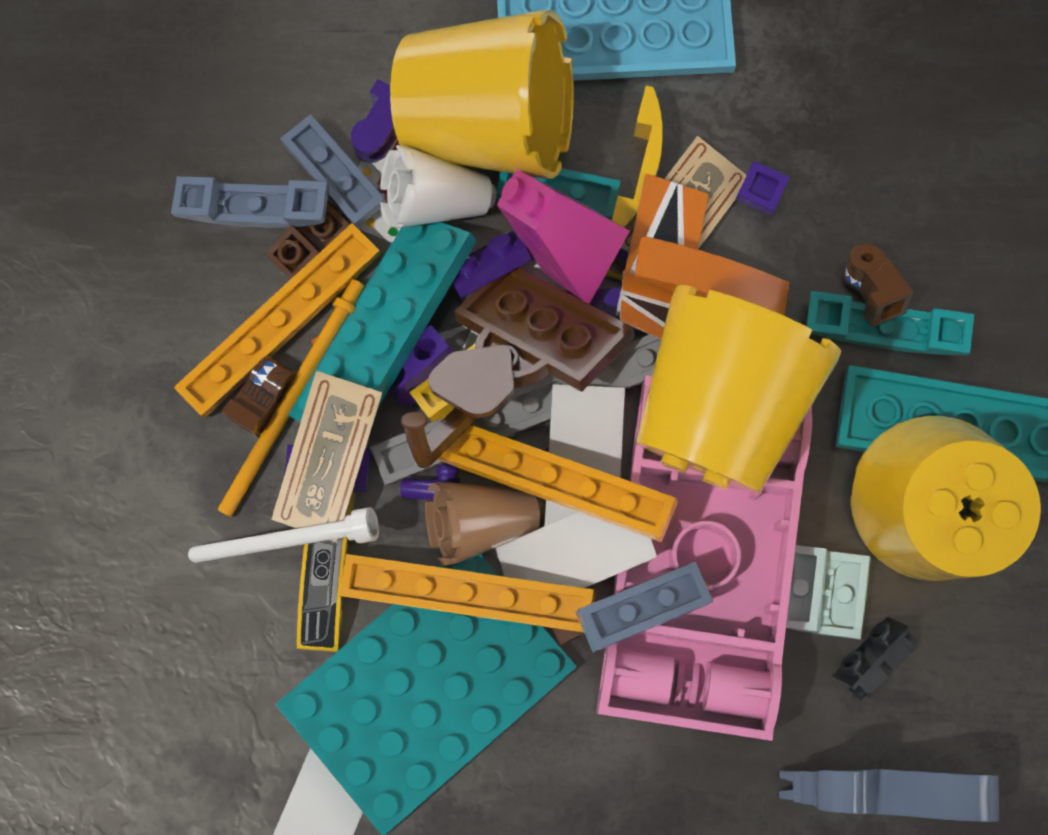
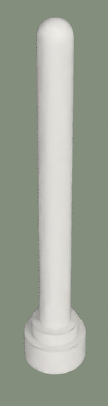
M373 508L353 510L351 515H347L343 521L194 546L189 550L188 558L192 562L198 563L347 537L350 541L355 540L359 544L378 539L379 523Z

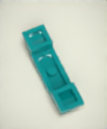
M811 291L806 326L812 329V334L846 343L894 351L939 355L970 354L974 314L933 308L931 312L907 309L906 314L870 327L863 316L867 303L852 301V296Z

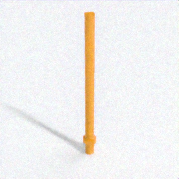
M352 279L341 298L336 297L332 305L335 308L217 508L218 511L229 517L233 516L289 420L290 416L288 414L349 314L352 315L356 309L354 305L365 288L362 283Z

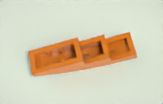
M647 236L641 237L634 277L672 293L675 287L679 285H688L696 288L695 296L707 298L709 290L717 291L785 316L790 282L759 269L691 247Z

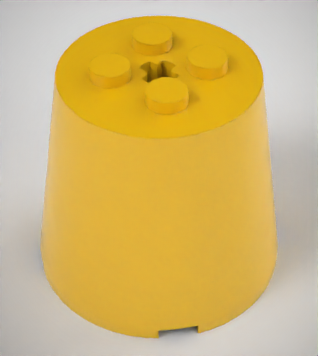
M539 10L406 35L397 47L390 83L392 120L399 144L458 165L512 174L516 170H521L536 178H555L562 169L561 161H557L560 152H568L574 106L572 58H564L561 42H566L567 33L560 16L553 10Z
M688 285L676 286L671 298L636 444L662 456V465L684 474L690 468L704 474L702 481L727 491L729 485H733L754 493H760L833 371L842 351L831 340L822 338L820 344L811 340L809 337L812 329L759 305L713 290H709L707 298L695 296L696 288Z
M923 416L898 423L879 435L869 445L855 470L856 474L853 482L852 496H850V505L859 536L879 561L894 571L911 578L926 581H944L996 573L1013 564L1025 553L1038 529L1041 503L1037 485L1030 471L1014 454L984 431L960 419L945 416ZM963 498L971 501V504L968 506L969 513L967 515L959 513L964 508L961 502Z

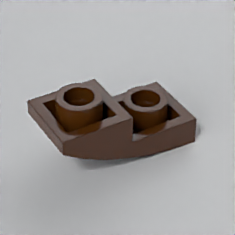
M327 200L324 223L302 227L291 225L265 255L291 280L343 232L351 222Z

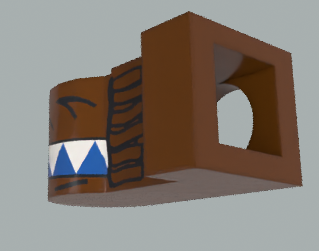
M865 243L855 246L850 252L844 271V279L851 288L859 291L867 303L863 316L870 327L906 314L913 291L898 270L877 246Z
M266 355L255 366L249 379L234 400L230 399L221 413L229 421L259 438L294 379L296 372Z

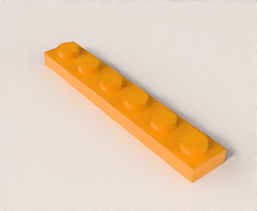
M351 223L174 387L176 391L205 419L249 378L251 372L266 355L272 357L341 293L352 279L355 280L381 255L380 250Z
M473 425L437 459L660 542L663 540L678 504L677 499L673 496Z
M346 554L339 596L584 632L576 611L595 602L596 590Z

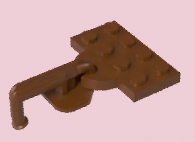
M520 267L477 289L454 311L458 323L480 334L476 339L475 349L449 354L432 370L428 378L431 392L455 408L427 435L425 434L424 427H426L428 421L423 414L409 412L401 419L415 464L424 469L430 467L478 418L490 416L498 411L514 394L515 388L535 384L550 374L583 392L634 339L633 327Z

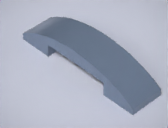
M177 176L171 215L193 221L241 227L288 228L291 225L294 227L317 225L325 221L330 184L327 181L289 180L288 186L219 183L215 178Z

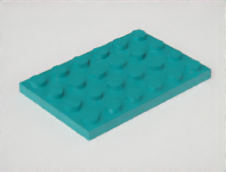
M481 554L455 565L444 567L439 564L437 566L499 576ZM392 604L275 705L379 833L386 835L577 666L543 626Z

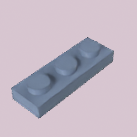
M311 114L280 138L283 145L314 181H327L330 184L328 197L357 228L381 210L380 202L387 203L381 193Z
M693 562L582 607L576 611V615L594 653L707 606L713 602V599L696 562Z

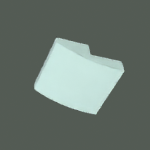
M796 545L786 629L862 640L871 557L831 552L825 548Z

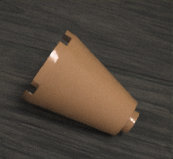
M435 482L429 485L427 492L434 491L433 501L425 502L428 538L431 548H440L443 557L436 559L444 567L458 564L538 530L540 522L544 520L545 516L541 498L518 489L450 482Z

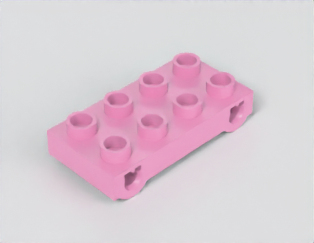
M646 375L641 388L628 481L673 496L677 499L678 504L662 542L651 539L657 557L616 574L612 595L696 562L713 602L606 647L596 714L773 741V732L781 698L782 656L804 471L808 460L812 435V406L760 493H754L733 485H729L726 491L703 482L704 474L688 468L686 474L662 465V456L636 444L652 376Z

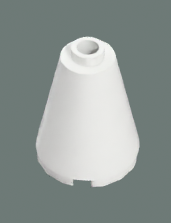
M397 145V150L389 151L383 166L380 190H388V203L380 202L382 216L388 227L403 228L482 216L487 213L489 208L493 207L496 200V188L494 184H491V180L487 175L408 146Z

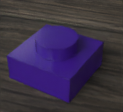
M753 161L735 200L772 216L790 177Z

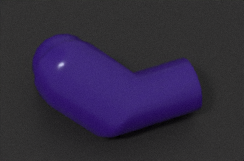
M443 463L436 468V478L430 480L404 478L400 485L401 497L433 501L434 491L427 492L428 486L435 482L460 483L461 478L458 477L459 468Z

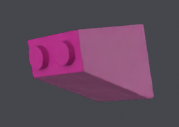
M516 170L512 178L506 182L502 190V197L497 204L543 273L584 302L590 304L630 231L589 206L521 170Z

